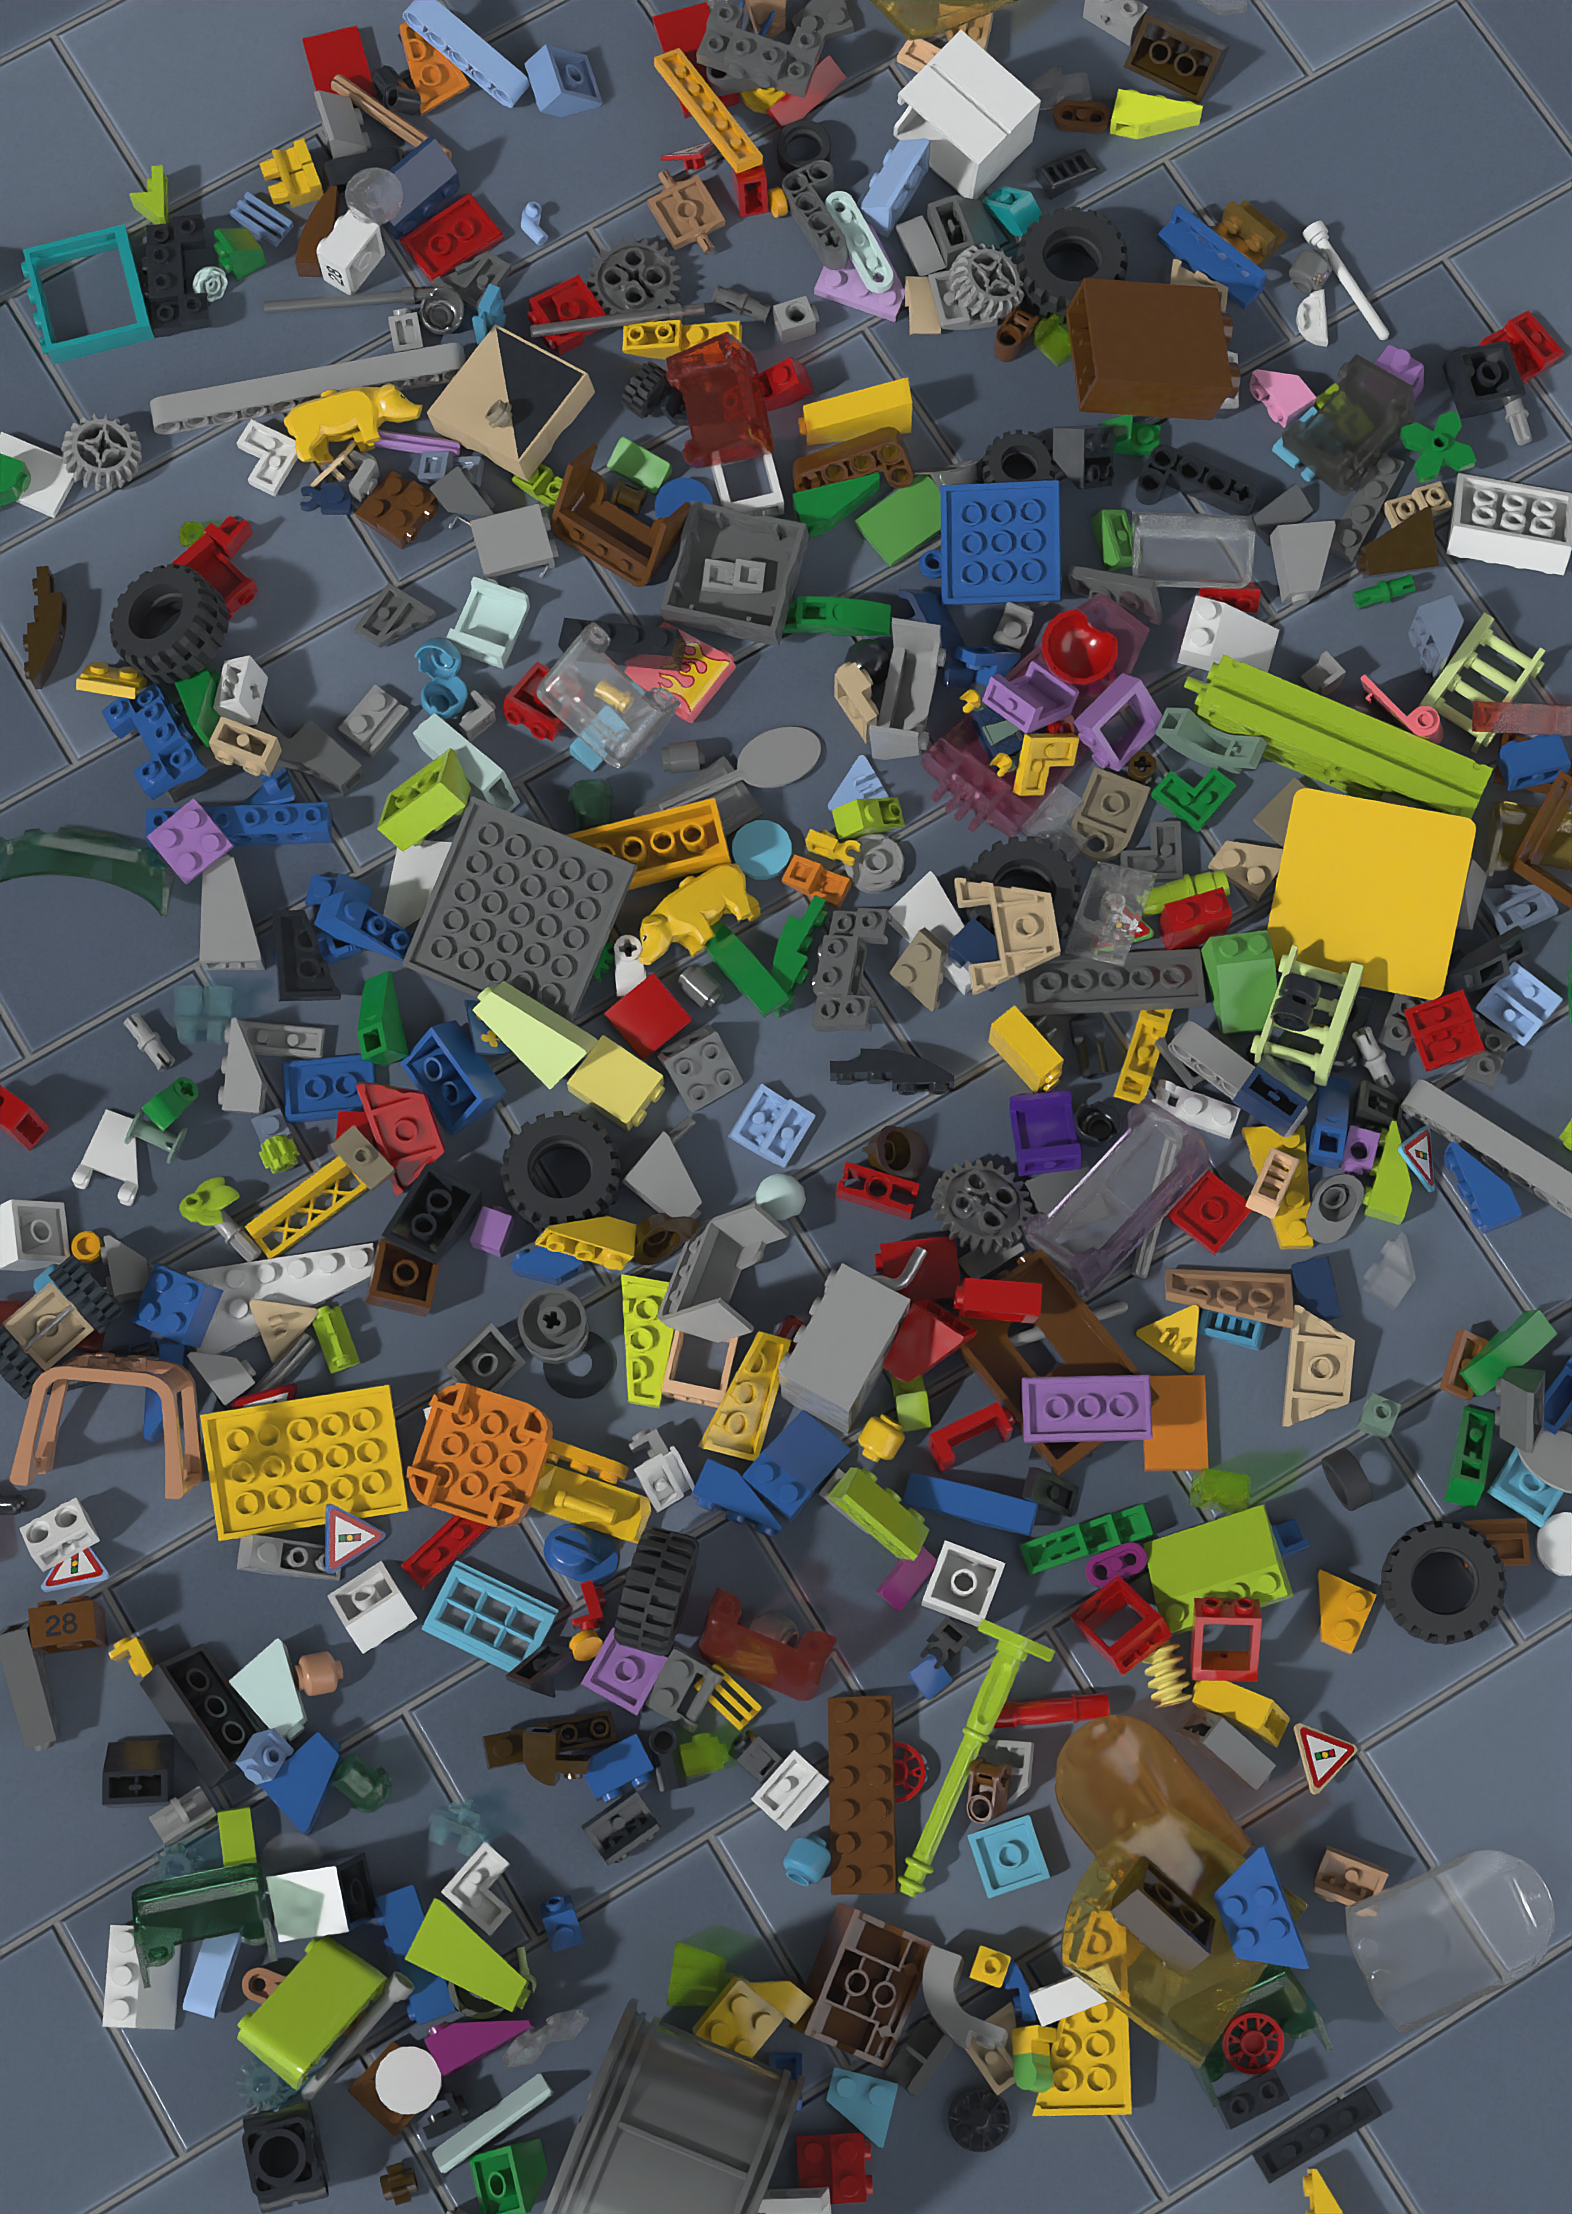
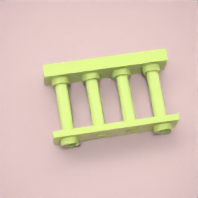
M1485 612L1419 705V707H1432L1437 713L1475 736L1477 739L1471 749L1474 753H1477L1482 745L1486 748L1497 733L1493 730L1495 725L1530 676L1536 678L1545 664L1541 661L1545 652L1541 647L1532 659L1493 635L1494 631L1490 628L1495 618ZM1479 644L1490 646L1525 668L1517 682L1477 657L1478 654L1474 652ZM1471 667L1509 691L1503 702L1498 704L1461 680L1462 677L1458 675L1462 668L1469 669ZM1447 690L1451 692L1455 690L1493 714L1486 726L1482 727L1445 703L1446 700L1442 698Z
M1292 945L1289 955L1283 954L1278 969L1282 976L1261 1036L1255 1035L1250 1052L1255 1054L1254 1065L1256 1066L1264 1056V1053L1311 1067L1310 1070L1315 1072L1314 1083L1326 1086L1362 979L1364 966L1352 962L1348 973L1342 972V974L1332 972L1296 961L1298 946ZM1287 974L1303 975L1336 985L1339 990H1342L1339 1000L1334 998L1331 1001L1319 998L1317 1006L1314 1007V1009L1327 1012L1330 1017H1333L1330 1027L1325 1025L1322 1028L1310 1024L1309 1029L1306 1031L1288 1030L1320 1040V1043L1324 1044L1321 1054L1315 1053V1055L1269 1042L1273 1027L1285 1029L1273 1022L1270 1016L1276 999L1280 997L1278 994L1283 978Z

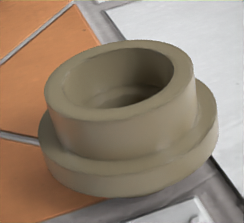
M501 399L496 401L485 415L489 425L492 428L498 425L500 427L506 425L512 417L510 412L512 405L509 402L504 403Z

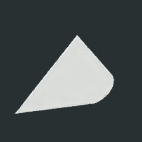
M423 840L418 846L412 845L404 852L397 847L383 914L385 917L404 929L421 918L452 842Z

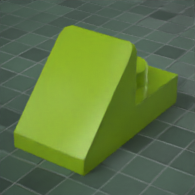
M163 165L151 166L152 177H147L148 192L130 193L129 195L133 207L153 224L169 223L168 179Z
M889 1371L897 1419L903 1426L901 1431L909 1432L931 1428L927 1391L924 1388L923 1377L921 1376L906 1383L895 1379Z

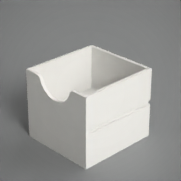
M960 30L898 93L897 102L900 105L906 102L909 106L895 124L893 135L899 140L920 138L930 140L929 167L961 196L976 200L996 180L1000 173L1031 144L1041 100L967 34Z

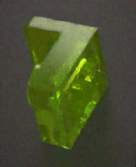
M1055 313L1049 319L1044 318L1036 325L1033 344L1059 367L1071 356L1069 334L1059 325L1060 317Z

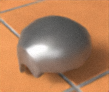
M437 287L422 300L420 319L424 327L432 333L450 334L462 323L465 304L460 294L453 289Z

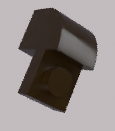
M528 1727L523 1733V1759L528 1772L537 1781L545 1785L555 1786L560 1780V1774H564L566 1779H581L583 1774L590 1772L593 1755L560 1754L561 1728Z

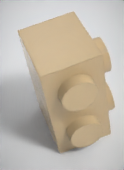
M222 716L209 741L214 756L218 761L226 765L235 763L243 766L246 772L255 776H259L261 773L270 777L282 752L277 737Z

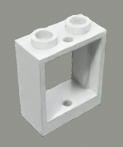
M750 439L740 445L732 447L730 445H723L714 451H710L711 468L722 507L731 508L740 513L753 516L773 517L784 514V500L767 439ZM763 457L772 493L731 502L721 466Z

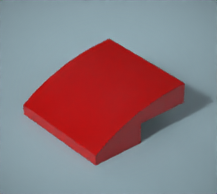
M1529 310L1509 320L1504 328L1485 337L1479 344L1481 346L1508 341L1523 384L1547 369L1565 354Z
M654 973L650 974L604 1013L606 1018L642 1061L692 1020Z
M1464 990L1404 1010L1425 1073L1485 1052Z

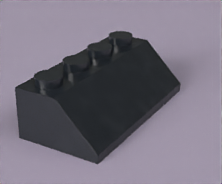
M202 1643L157 1664L139 1684L208 1787L212 1789L242 1772L236 1764L237 1759L252 1735L263 1731L205 1645Z

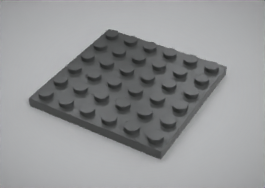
M471 796L402 965L476 998L489 985L495 988L505 981L573 1024L638 866Z

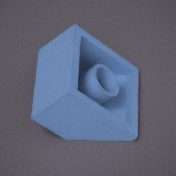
M545 44L524 63L536 98V104L541 113L564 117L597 108L603 104L587 55Z

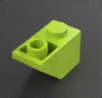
M898 797L855 799L832 810L839 839L859 838L868 834H878L905 826Z

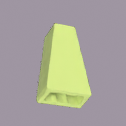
M505 981L495 988L491 985L485 988L477 997L481 1002L473 1009L485 1024L549 1089H552L599 1043L589 1033Z

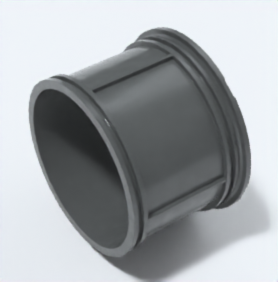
M631 1997L587 2099L588 2104L583 2116L578 2121L543 2214H757L797 2107L805 2077L798 2075L796 2081L790 2079L791 2071L786 2069L781 2071L664 2023L659 2017L655 2016L653 2021L650 2022L646 2020V2012L638 2013L639 2000Z

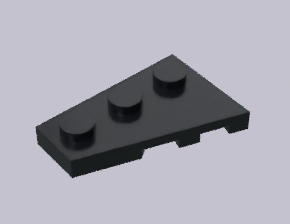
M274 910L273 926L279 1002L340 1000V991L335 986L330 974L331 970L327 961L323 958L318 946L319 942L305 910Z

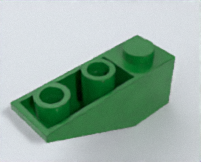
M390 970L364 981L357 1028L362 1059L382 1066L409 1056L392 971Z

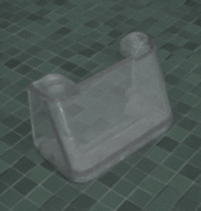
M592 622L584 628L537 687L536 694L546 707L606 763L615 768H625L652 748L681 705V702L665 688L654 687L645 692L604 654L610 645V639L602 628L595 622Z

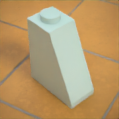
M277 1638L229 1682L269 1729L274 1728L284 1740L288 1738L289 1741H292L304 1731L303 1724L308 1720L300 1692L296 1686L287 1647Z

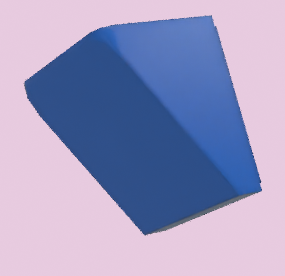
M932 1654L908 1673V1677L928 1701L953 1681L943 1666L937 1670L934 1668L937 1659Z

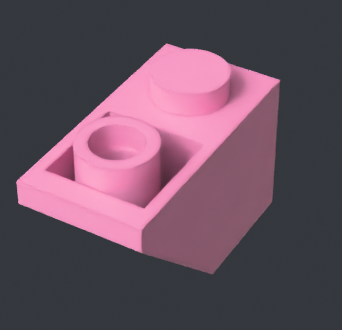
M1259 369L1252 372L1249 384L1252 395L1255 399L1261 400L1265 404L1272 420L1279 422L1284 429L1299 420L1312 406L1314 407L1316 396L1298 375Z

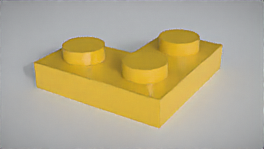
M1073 733L1024 734L1013 792L1020 796L1044 795L1050 766H1074L1080 737Z

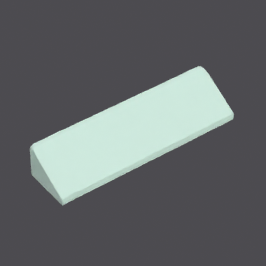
M537 2074L432 2152V2155L441 2173H448L550 2098L554 2092L541 2074Z

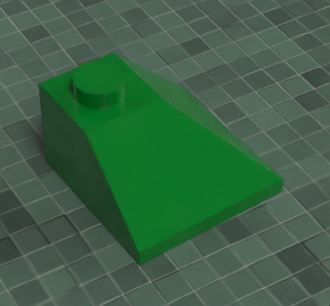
M540 2138L469 2157L481 2214H525L531 2212L548 2172Z

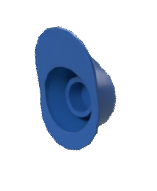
M567 1524L551 1531L545 1540L543 1549L545 1560L550 1568L562 1575L582 1583L593 1580L594 1584H599L611 1578L617 1569L618 1555L616 1548L610 1540L593 1531L577 1525Z

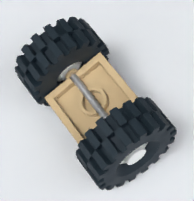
M73 1254L48 1275L56 1286L52 1282L48 1283L2 1324L0 1323V1375L24 1400L31 1395L33 1384L38 1377L89 1335L94 1328L102 1334L125 1314Z

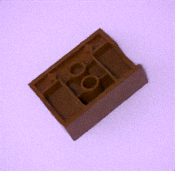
M839 1903L804 1987V1993L813 1999L814 2002L796 2024L790 2021L788 2027L887 2069L923 1979L924 1965L931 1945L936 1946V1944L865 1914L856 1908Z

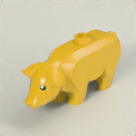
M385 384L382 387H354L337 392L336 389H331L321 393L320 398L301 403L292 408L284 418V424L289 434L296 440L295 450L299 460L302 462L316 461L319 466L334 461L329 453V442H341L354 438L361 452L376 448L374 442L381 439L378 434V428L383 422L400 423L417 419L421 415L423 405L410 402L394 384Z
M736 863L720 864L697 878L693 875L685 878L679 884V889L664 898L649 916L643 918L639 934L642 952L637 960L645 965L652 964L666 953L672 942H677L689 950L691 956L694 957L706 948L705 943L715 936L710 926L721 919L723 914H734L738 921L747 918L751 922L761 915L759 902L746 892V878L740 866Z

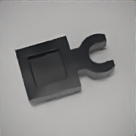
M946 1616L926 1640L929 1643L923 1649L920 1656L922 1658H925L927 1654L935 1656L937 1662L934 1668L937 1670L947 1659L952 1661L971 1637Z

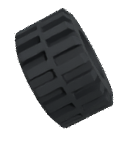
M1016 430L1013 435H1011L1010 431L1003 433V439L997 436L993 439V445H988L986 448V453L983 457L981 482L1055 480L1057 468L1056 461L1052 455L1053 448L1050 444L1045 446V439L1043 437L1035 438L1034 432L1028 431L1027 435L1022 434V430ZM1011 463H1024L1030 466L1035 474L1025 480H1016L1007 476L1002 469Z

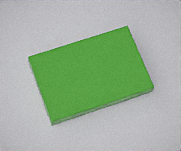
M920 474L913 479L909 486L897 490L856 519L855 526L887 565L892 568L941 533L940 491L928 474Z

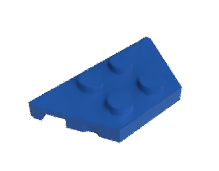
M1266 1843L1262 1844L1214 1892L1215 1903L1236 1958L1308 1969L1311 1965Z

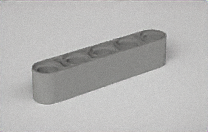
M1191 1021L1185 1023L1168 1045L1170 1052L1232 1100L1255 1069L1252 1064L1204 1028ZM1306 1106L1284 1137H1290L1307 1116L1309 1111Z

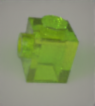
M710 1733L692 1736V1742L680 1745L687 1780L725 1771L724 1763L730 1762L726 1742L719 1744L718 1736L711 1737Z

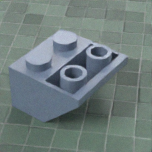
M1453 595L1419 606L1408 632L1412 646L1418 647L1421 654V666L1426 674H1430L1433 682L1441 675L1464 622Z

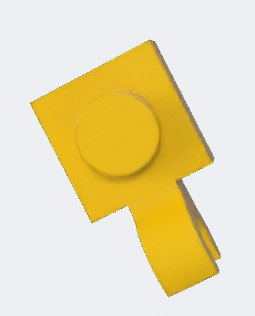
M810 829L805 839L808 851L834 861L839 859L848 866H854L855 859L847 856L846 853L849 850L861 851V845L857 841L848 840L844 843H839L833 834L825 830L817 832Z

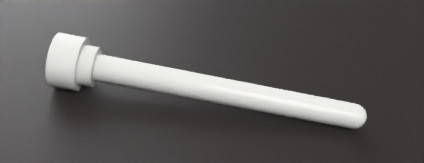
M1321 220L1312 223L1303 231L1302 235L1309 245L1313 244L1314 247H1318L1328 255V261L1378 338L1380 340L1388 339L1389 331L1329 243L1328 229Z

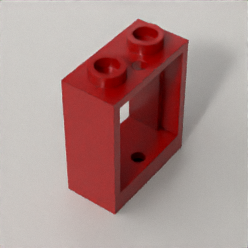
M965 1278L960 1286L957 1285V1289L954 1290L953 1309H958V1317L1034 1323L1040 1317L1042 1284Z
M1119 1575L1069 1615L1080 1635L1122 1676L1172 1636L1163 1617ZM1128 1603L1143 1620L1109 1647L1094 1630Z
M1246 1597L1238 1599L1194 1598L1190 1654L1192 1680L1257 1682L1262 1622L1259 1599ZM1204 1624L1251 1625L1249 1651L1202 1650Z

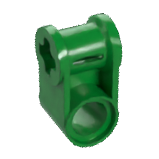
M179 1077L166 1089L157 1093L141 1110L163 1132L183 1113L184 1109L196 1100L199 1093L198 1088L189 1078Z

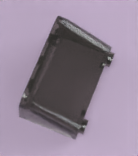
M1357 354L1349 362L1342 365L1338 372V391L1307 424L1301 420H1296L1293 423L1290 422L1282 432L1284 446L1330 489L1344 497L1353 491L1377 465L1378 461L1401 439V428L1412 424L1415 418L1413 386Z

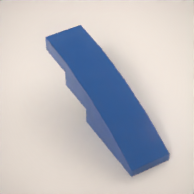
M911 1472L902 1501L906 1506L934 1511L939 1515L967 1520L975 1525L1031 1536L1039 1506L1036 1503Z

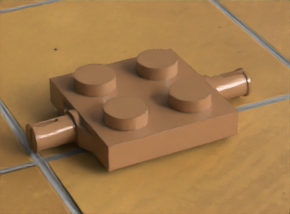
M667 169L664 170V174L661 171L658 174V178L665 188L660 194L647 199V205L673 249L676 251L690 243L698 242L705 255H708L709 251L712 253L715 247L708 238V235L724 227L725 219L700 177L696 175L686 181L675 182Z

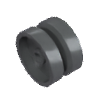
M549 1287L537 1290L521 1306L517 1321L518 1328L525 1347L533 1357L544 1363L560 1364L569 1362L581 1354L588 1343L590 1326L584 1306L576 1295L566 1289ZM552 1324H559V1326L554 1325L553 1329H549Z

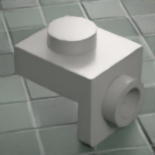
M352 450L349 457L358 471L350 482L349 488L352 498L363 503L366 496L370 495L377 487V479L380 476L377 461L372 455L366 452H361L360 454Z

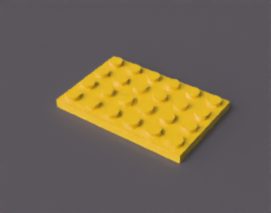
M390 1385L200 1415L219 1541L242 1538L253 1534L260 1535L325 1524L327 1504H333L357 1518L409 1510Z

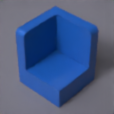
M1295 1519L1277 1526L1271 1525L1282 1559L1302 1552L1311 1545L1308 1539H1303Z

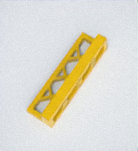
M338 1156L248 1223L245 1228L268 1259L277 1258L369 1188ZM351 1172L360 1185L351 1192L339 1191L340 1180ZM335 1184L334 1190L329 1189ZM321 1194L333 1195L332 1206L327 1210L314 1209L315 1200ZM338 1196H344L339 1201H337ZM310 1203L309 1209L304 1208L306 1205ZM296 1213L308 1214L307 1225L302 1229L289 1228L290 1219ZM313 1214H314V1215H319V1216H317L314 1220H312V1219H313ZM285 1222V1226H284V1227H278V1226H280L282 1223ZM272 1231L283 1232L282 1244L270 1251L262 1238ZM288 1233L294 1234L288 1238Z

